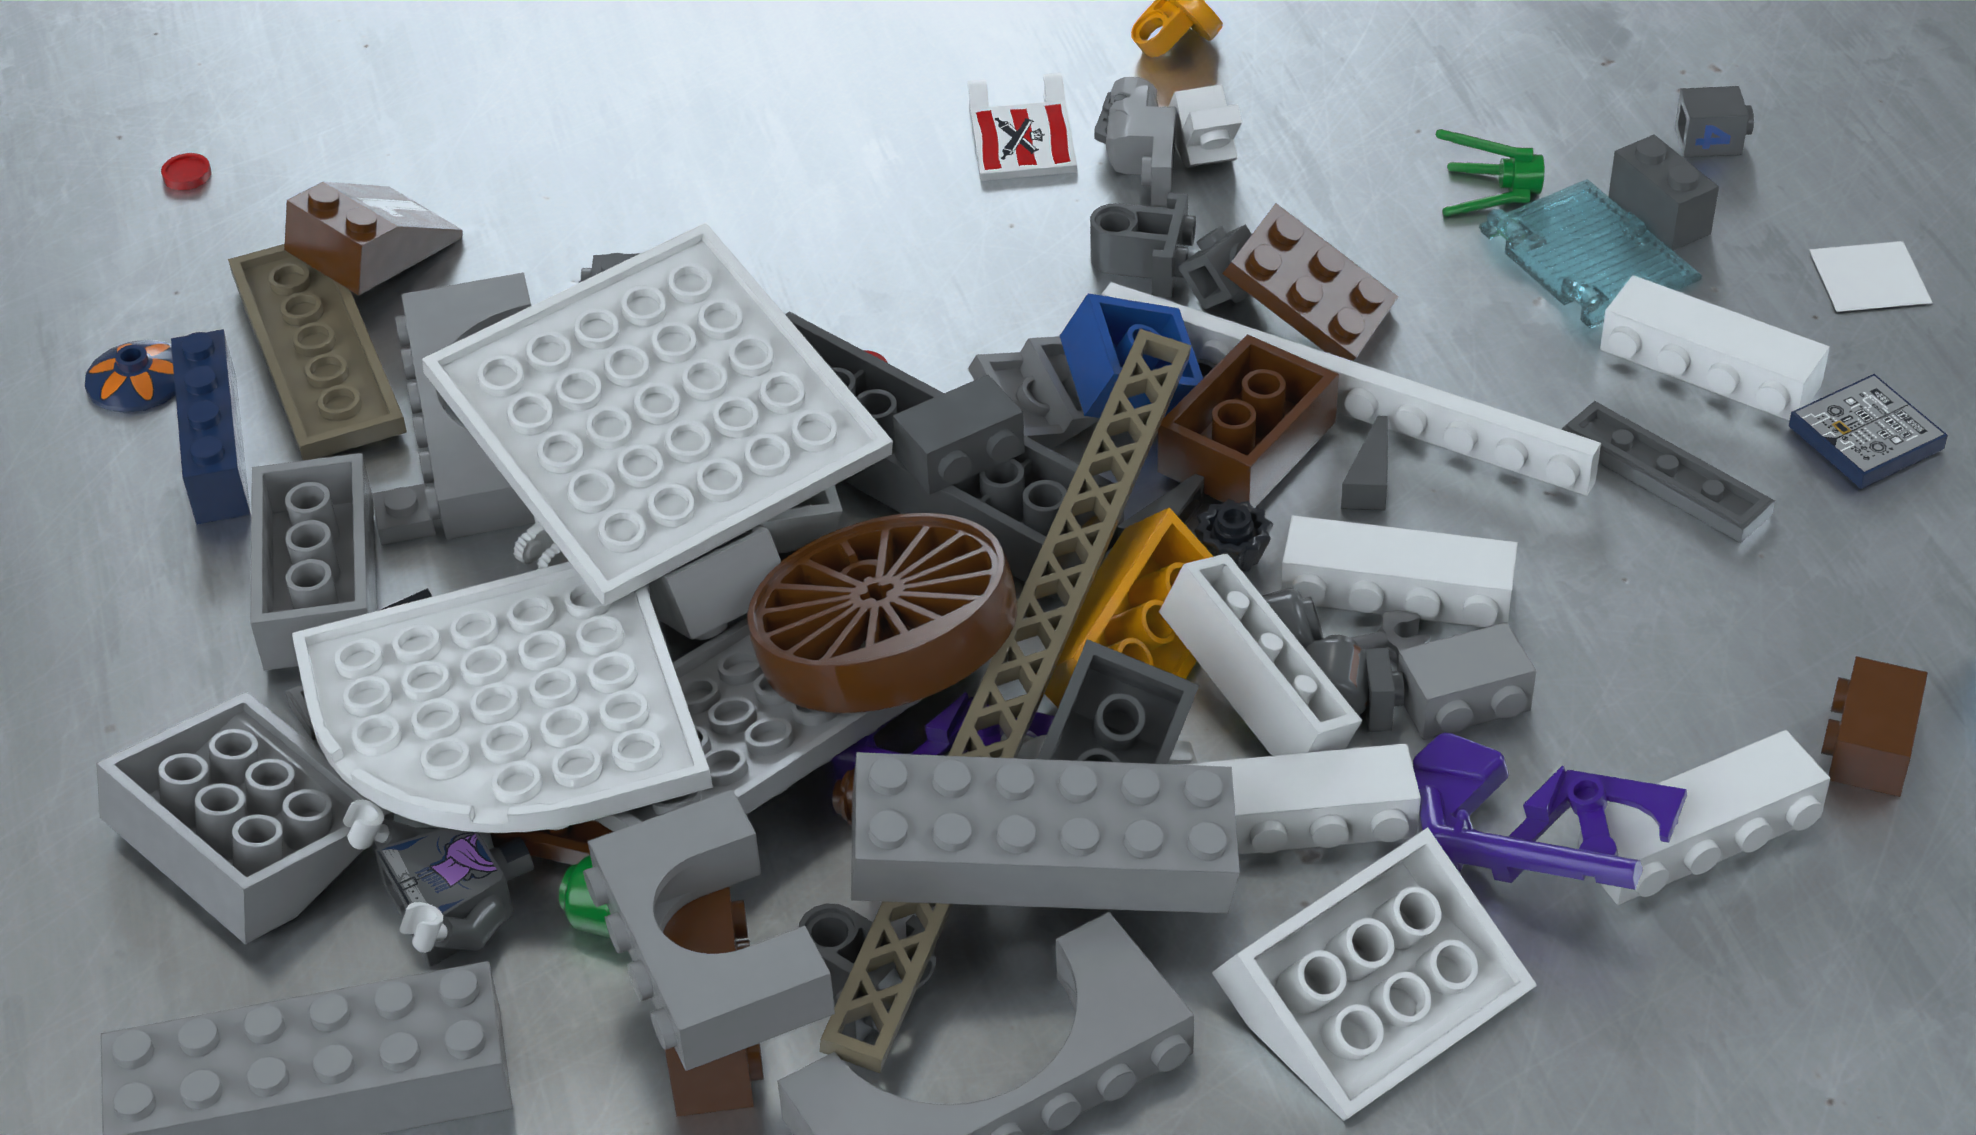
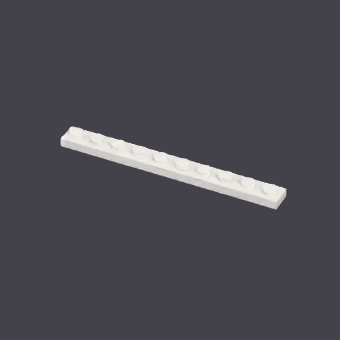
M1113 282L1102 293V296L1179 308L1196 359L1207 360L1217 365L1248 334L1338 373V413L1374 424L1377 416H1388L1389 430L1588 496L1596 482L1600 442Z

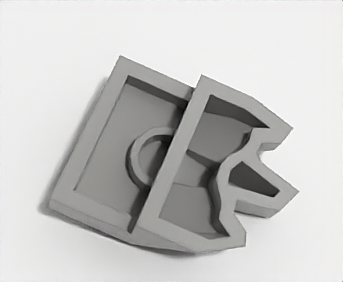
M1058 336L1028 338L1020 352L978 354L968 367L974 380L989 374L1023 411L1024 436L1045 447H1055L1066 442L1100 419L1084 416L1061 339Z

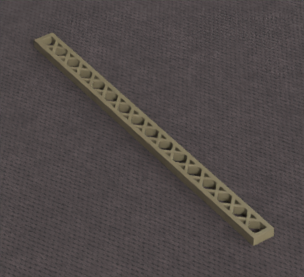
M1143 329L1139 330L1017 601V618L1013 630L1003 646L992 657L948 756L1017 758L1188 363L1192 345ZM1146 354L1170 362L1172 365L1151 371L1143 356ZM1145 393L1152 404L1134 409L1128 398ZM1128 431L1135 443L1117 448L1110 436ZM1111 470L1118 482L1099 488L1092 476ZM1093 510L1100 523L1081 528L1074 516ZM1075 551L1083 564L1063 570L1055 557ZM1057 593L1064 606L1044 613L1036 599ZM1038 636L1046 650L1024 656L1017 642ZM1019 679L1027 694L1005 701L997 686ZM999 724L1007 739L985 746L977 731ZM882 901L835 1005V1014L831 1015L822 1034L819 1052L827 1055L835 1052L841 1060L879 1074L881 1073L953 904ZM916 914L925 931L899 940L891 922ZM894 961L902 983L876 991L868 973ZM860 991L863 997L856 999ZM870 1015L880 1033L875 1045L841 1034L845 1024Z

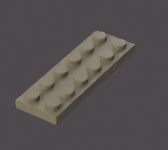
M284 244L228 259L233 279L302 460L330 456L344 450L407 433L403 414L349 289L285 251Z

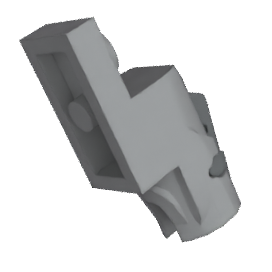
M1123 77L1116 80L1111 92L1107 93L1102 111L1094 128V139L1106 144L1109 160L1116 172L1128 175H1142V186H1151V206L1167 207L1168 192L1172 193L1176 107H1159L1157 90L1148 80L1140 77Z

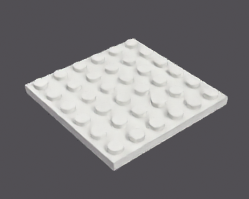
M706 222L422 358L423 373L604 607L892 455L893 440Z

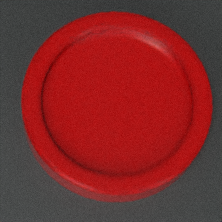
M197 153L176 155L167 160L161 168L165 185L174 190L197 188L206 183L212 173L208 159Z

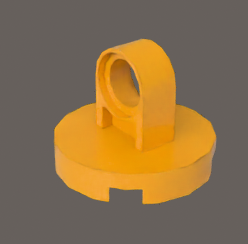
M1155 0L1133 25L1131 38L1147 56L1159 57L1169 51L1190 28L1203 38L1211 41L1222 29L1223 23L1204 0ZM1163 26L1157 35L1147 40L1157 28Z

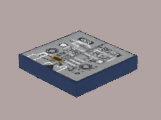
M1875 374L1792 411L1788 425L1860 489L1945 449L1948 437L1944 431Z

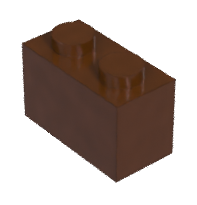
M1858 656L1855 657L1851 678L1838 677L1831 712L1840 713L1842 717L1841 721L1828 720L1821 754L1833 756L1828 775L1830 781L1893 796H1901L1911 759L1928 672Z

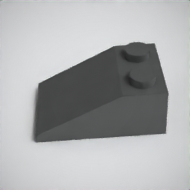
M1087 639L1037 759L1168 764L1200 685Z

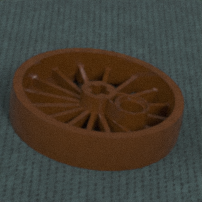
M907 513L875 518L841 528L812 541L788 556L764 578L756 589L748 608V626L758 663L768 683L777 694L791 703L812 710L833 713H857L882 710L911 703L938 693L963 680L990 660L1006 642L1015 625L1018 606L1015 584L1008 560L999 541L989 530L976 522L958 516L939 513ZM865 641L866 646L864 648L859 649Z

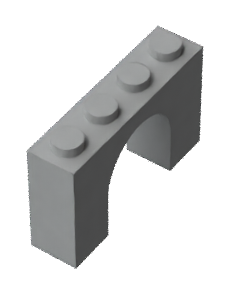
M733 789L588 841L593 867L584 870L583 873L591 899L596 907L604 904L607 905L611 915L605 916V921L612 943L618 954L629 951L633 962L628 963V971L636 994L640 1001L652 999L656 1010L651 1012V1019L657 1038L664 1050L672 1047L675 1048L685 1071L835 1014L831 973L805 925L746 948L720 954H706L685 949L672 942L663 934V930L671 917L687 903L761 875L756 832Z

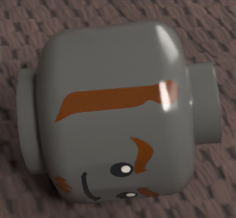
M1330 635L1324 638V640L1315 641L1304 649L1358 716L1364 713L1369 705L1370 693L1365 649L1357 645L1355 640L1344 635Z

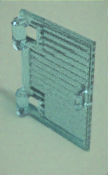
M1588 179L1508 213L1501 209H1493L1487 216V222L1479 225L1480 232L1489 240L1501 235L1506 240L1505 254L1561 304L1565 306L1576 301L1582 307L1580 320L1589 328L1604 323L1605 310L1632 275L1675 291L1702 279V275L1647 230L1646 224L1633 213L1622 209Z

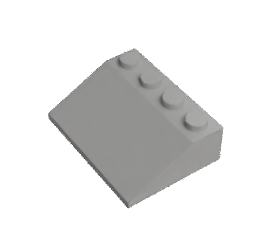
M247 692L96 763L100 818L245 945L296 918L364 850L353 848L349 843L347 835L351 827L345 826L343 819L353 801L370 800L360 795L347 784L329 764L321 751ZM378 806L384 813V820H394L393 812Z

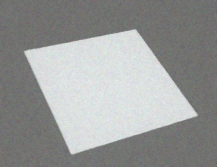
M1904 241L1809 249L1836 312L1933 303Z

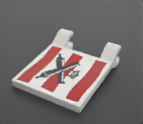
M1062 73L1043 74L1044 102L990 107L987 81L985 79L967 81L969 94L968 108L971 115L981 181L1077 172V161L1065 100Z

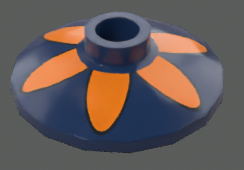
M140 340L124 343L103 353L93 361L85 375V389L92 402L106 410L122 413L146 411L166 403L176 395L172 345L162 341Z

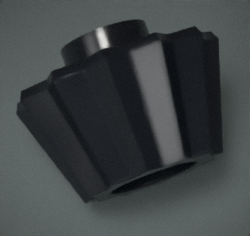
M1228 499L1222 504H1210L1207 512L1198 514L1199 525L1195 528L1194 532L1198 540L1213 556L1228 553L1241 571H1250L1253 565L1258 564L1271 540L1269 533L1274 524L1265 518L1264 509L1253 508L1249 501L1237 503Z

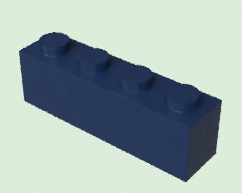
M224 329L210 332H195L187 336L171 338L182 478L196 525L251 515L237 378Z

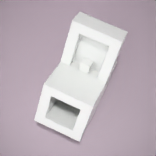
M1222 84L1175 91L1169 107H1176L1175 144L1184 166L1189 168L1237 160L1238 156L1234 138L1242 124L1238 104L1227 106Z

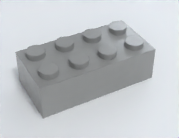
M363 453L252 467L250 624L264 671L298 666L292 637L293 632L377 611L374 502Z

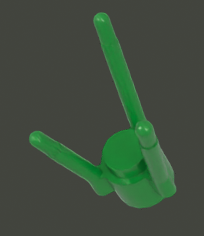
M1443 129L1436 131L1435 135L1438 139L1510 157L1501 158L1500 164L1448 163L1447 169L1451 172L1498 175L1499 187L1508 188L1509 192L1447 206L1442 210L1444 216L1464 214L1508 203H1529L1530 194H1541L1545 173L1544 157L1542 154H1533V148L1512 147Z

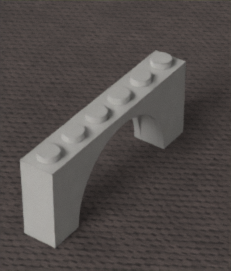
M524 272L401 294L405 315L395 316L401 347L411 346L410 348L401 349L406 379L416 378V381L406 383L412 414L422 412L421 416L412 417L418 448L428 447L429 449L428 451L418 452L424 483H435L434 487L425 488L430 519H442L446 540L534 524V515L470 432L458 424L445 411L447 403L423 373L422 358L530 307L531 302Z
M1108 912L1056 939L1057 979L1072 1003L1075 1019L1070 1034L1058 1054L1041 1072L1029 1081L1004 1094L986 1100L960 1104L918 1102L898 1097L868 1083L854 1073L833 1052L777 1081L782 1119L793 1135H1042L1049 1130L1055 1131L1065 1128L1079 1114L1105 1100L1114 1101L1121 1098L1135 1084L1160 1071H1171L1181 1065L1188 1056L1193 1054L1194 1014L1111 913Z

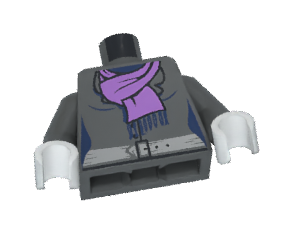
M367 800L353 801L343 819L344 825L351 827L347 837L353 848L359 850L366 849L371 846L373 840L375 841L377 846L375 853L385 890L403 919L399 931L404 935H412L413 946L423 954L429 967L440 963L460 949L472 951L482 949L501 924L510 919L513 914L507 881L534 870L531 855L521 837L488 849L479 832L439 827H413L390 819L384 820L382 810L376 804Z

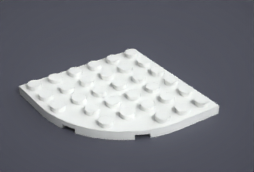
M565 562L292 633L307 709L318 744L329 764L360 795L378 806L407 819L436 827L470 832L510 833L545 829L560 830L569 825L596 820L713 788L710 770L646 585L604 607L572 564Z

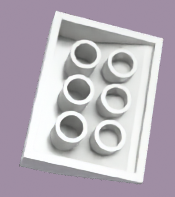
M1428 827L1238 952L1212 972L1246 1025L1343 1121L1353 1116L1537 986Z

